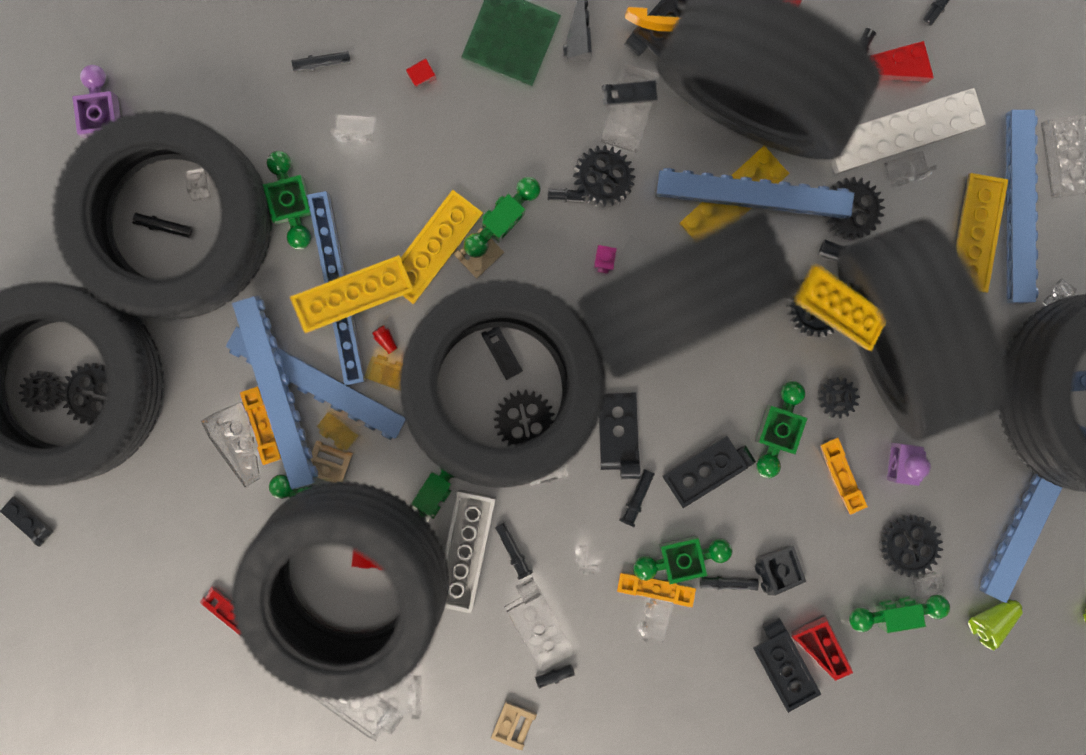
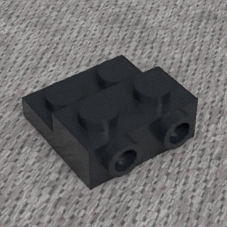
M788 546L777 552L768 553L755 559V571L758 575H761L763 581L761 588L769 596H776L806 582L794 546Z

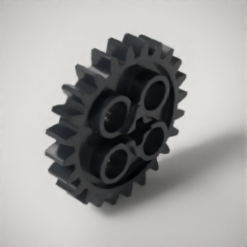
M606 145L603 146L602 150H600L599 146H596L595 152L589 148L588 154L584 152L582 154L583 159L579 158L577 160L579 165H575L574 170L577 172L573 174V177L578 179L574 182V185L580 186L577 192L583 191L581 198L587 196L588 204L593 200L595 201V207L599 202L602 208L607 203L612 207L614 202L619 205L621 199L625 200L627 198L626 194L632 192L630 188H633L635 184L631 181L636 176L631 175V173L635 169L629 168L632 161H625L627 155L620 156L621 150L615 153L613 146L610 150H607ZM597 160L603 161L605 167H600L597 164ZM613 170L619 171L621 177H616L613 174ZM603 174L607 175L605 179L602 178ZM587 176H593L595 183L589 182ZM603 186H609L612 193L605 192Z
M852 177L850 182L848 178H844L843 183L841 181L836 182L837 187L832 185L830 187L831 190L837 191L838 188L849 189V192L854 193V208L868 210L870 213L867 214L856 210L852 212L850 218L844 220L836 217L822 216L829 219L825 224H832L833 226L830 231L837 229V236L844 233V239L849 234L852 240L856 238V234L859 239L863 238V232L867 236L870 235L869 229L875 231L877 228L874 224H881L882 222L878 218L884 217V214L880 213V210L885 209L884 206H880L884 199H878L881 191L875 193L874 190L877 186L869 187L870 181L864 184L862 177L858 182H856L855 177ZM862 197H866L869 200L868 206H864L861 203ZM857 215L864 218L863 225L857 223Z
M805 279L800 280L801 287L803 286ZM798 294L788 299L791 304L786 305V307L790 308L791 311L787 315L793 316L790 323L796 322L797 324L794 328H801V334L807 332L808 337L814 334V337L817 338L820 337V334L822 337H825L827 332L829 334L834 333V327L795 302ZM807 311H808V312L810 313V315H811V318H810L809 321H808V320L806 319V317H805V314H806Z
M85 363L84 368L77 366V371H70L72 377L65 376L68 383L61 384L66 389L60 391V393L65 394V397L61 398L60 401H66L67 404L63 408L70 409L67 415L75 414L73 420L80 418L81 424L87 421L88 425H93V422L97 420L103 409L105 400L77 391V387L106 397L107 392L103 393L101 387L104 383L107 384L105 365L101 364L98 367L97 363H92L91 366L89 363ZM85 377H88L90 380V384L87 387L83 383ZM79 395H81L84 399L81 405H79L77 402V397ZM97 401H99L102 405L100 411H97L95 409V404Z
M527 389L524 390V394L517 390L516 396L510 392L509 400L503 397L505 403H498L501 410H495V413L499 417H495L493 420L499 422V424L494 425V428L500 429L496 434L497 436L503 435L501 442L508 440L507 447H510L512 444L514 446L523 445L537 439L548 430L550 424L554 421L550 417H553L555 413L549 412L552 409V405L546 406L547 399L541 401L542 394L535 397V391L528 395ZM520 404H523L526 418H530L527 421L529 437H526L523 423H519V420H522ZM535 404L537 411L534 414L527 413L528 405ZM511 408H516L518 416L510 418L508 411ZM533 423L541 425L539 432L534 433L531 431ZM515 427L522 428V434L518 437L512 435V430Z
M904 515V520L897 517L898 523L890 521L892 527H885L888 533L881 534L885 540L879 541V543L884 545L879 550L886 553L882 556V559H889L886 565L892 566L891 570L894 572L898 570L899 575H903L905 572L907 577H910L911 573L918 577L919 571L921 574L926 575V568L932 571L931 564L938 565L935 558H941L937 554L938 551H943V548L938 547V544L943 543V541L937 539L941 533L934 532L937 527L934 525L930 526L931 521L929 520L924 522V517L920 516L917 520L916 515H912L911 520L908 515ZM918 528L920 534L917 538H914L912 533ZM904 530L907 531L908 539H907V537L904 535ZM901 536L902 543L896 546L895 539ZM910 542L914 543V545H912L913 550L908 548L910 547ZM923 546L927 547V553L925 555H921L920 550ZM905 554L910 555V560L907 563L903 562ZM915 554L918 556L919 561H916Z

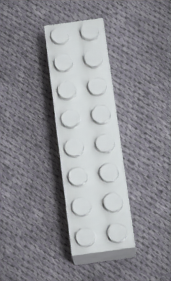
M975 88L858 125L843 155L838 159L830 160L834 175L986 125Z

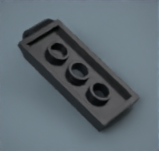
M661 0L647 16L666 17L667 15H672L673 17L680 18L683 9L678 7V2L683 1L687 3L688 0ZM638 26L626 40L624 46L637 57H640L647 47L660 57L672 31H655Z
M636 392L605 394L602 413L599 417L601 470L620 469L621 480L640 479L641 477ZM615 407L623 409V415L619 418L614 417L612 414ZM616 426H622L624 429V433L620 437H616L613 434V429Z
M725 436L662 475L682 508H685L748 469L756 460L746 445L736 450L729 437ZM708 467L711 473L709 476L703 477L700 475V469ZM686 477H691L695 483L693 486L687 487L684 485L683 480Z
M777 618L763 626L769 639L753 647L786 711L789 713L822 694L781 619ZM790 666L791 672L787 675L782 674L783 668ZM793 683H800L799 689L791 690Z

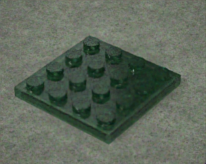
M484 0L461 59L533 87L561 15L526 0Z

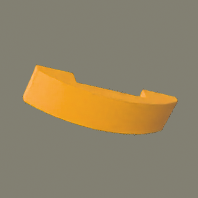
M628 7L625 12V18L628 21L655 31H673L679 17L647 16V8Z
M259 387L240 392L245 411L248 412L256 437L257 449L262 465L281 460Z
M837 437L821 444L820 447L828 470L848 513L851 515L867 508L868 506L863 494L858 488L845 458L846 454L839 438Z
M620 573L617 592L645 596L693 608L696 588L679 583L669 584L668 581L657 578L644 581L637 578L635 574Z

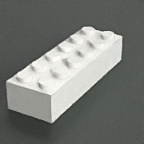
M463 490L457 491L445 549V559L449 569V589L445 608L472 613L496 497Z

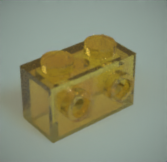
M383 355L372 356L364 378L400 391V369L402 362L396 361L394 364L388 362L389 358Z
M328 411L316 426L320 429L318 432L326 439L330 437L334 440L333 444L341 451L344 449L346 451L350 450L361 436L359 432L332 411Z

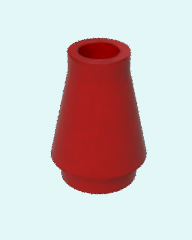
M382 325L372 332L373 339L388 354L398 348L389 327L386 328L385 325Z

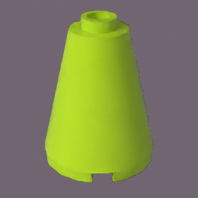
M1008 599L1007 603L1002 602L972 617L968 621V626L974 635L977 633L981 637L979 641L984 646L995 650L1001 646L1023 614L1022 605L1017 600Z

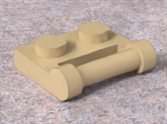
M490 238L488 250L482 257H471L467 261L464 257L467 254L464 246L453 254L477 279L504 254V251Z
M317 440L311 458L313 466H316L318 470L317 478L333 483L337 481L343 483L353 453H345L323 445V442ZM323 452L344 461L340 465L320 458L318 454Z
M505 701L491 739L515 749L523 750L525 738L537 714ZM520 716L526 717L517 740L511 739Z

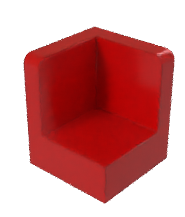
M426 58L406 69L408 76L416 87L427 80L430 83L436 80V76Z

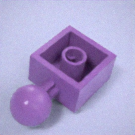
M97 65L84 67L80 74L81 82L89 89V94L72 96L77 135L84 139L89 134H92L95 129H100L103 124H107L111 120L116 121L120 117L118 96L111 91L101 92V87L106 82V74Z
M891 442L887 480L900 484L920 486V482L929 474L931 464L926 457L924 447Z

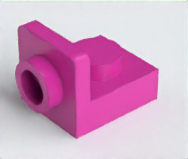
M598 245L594 268L598 269L597 272L609 274V271L614 270L617 248Z

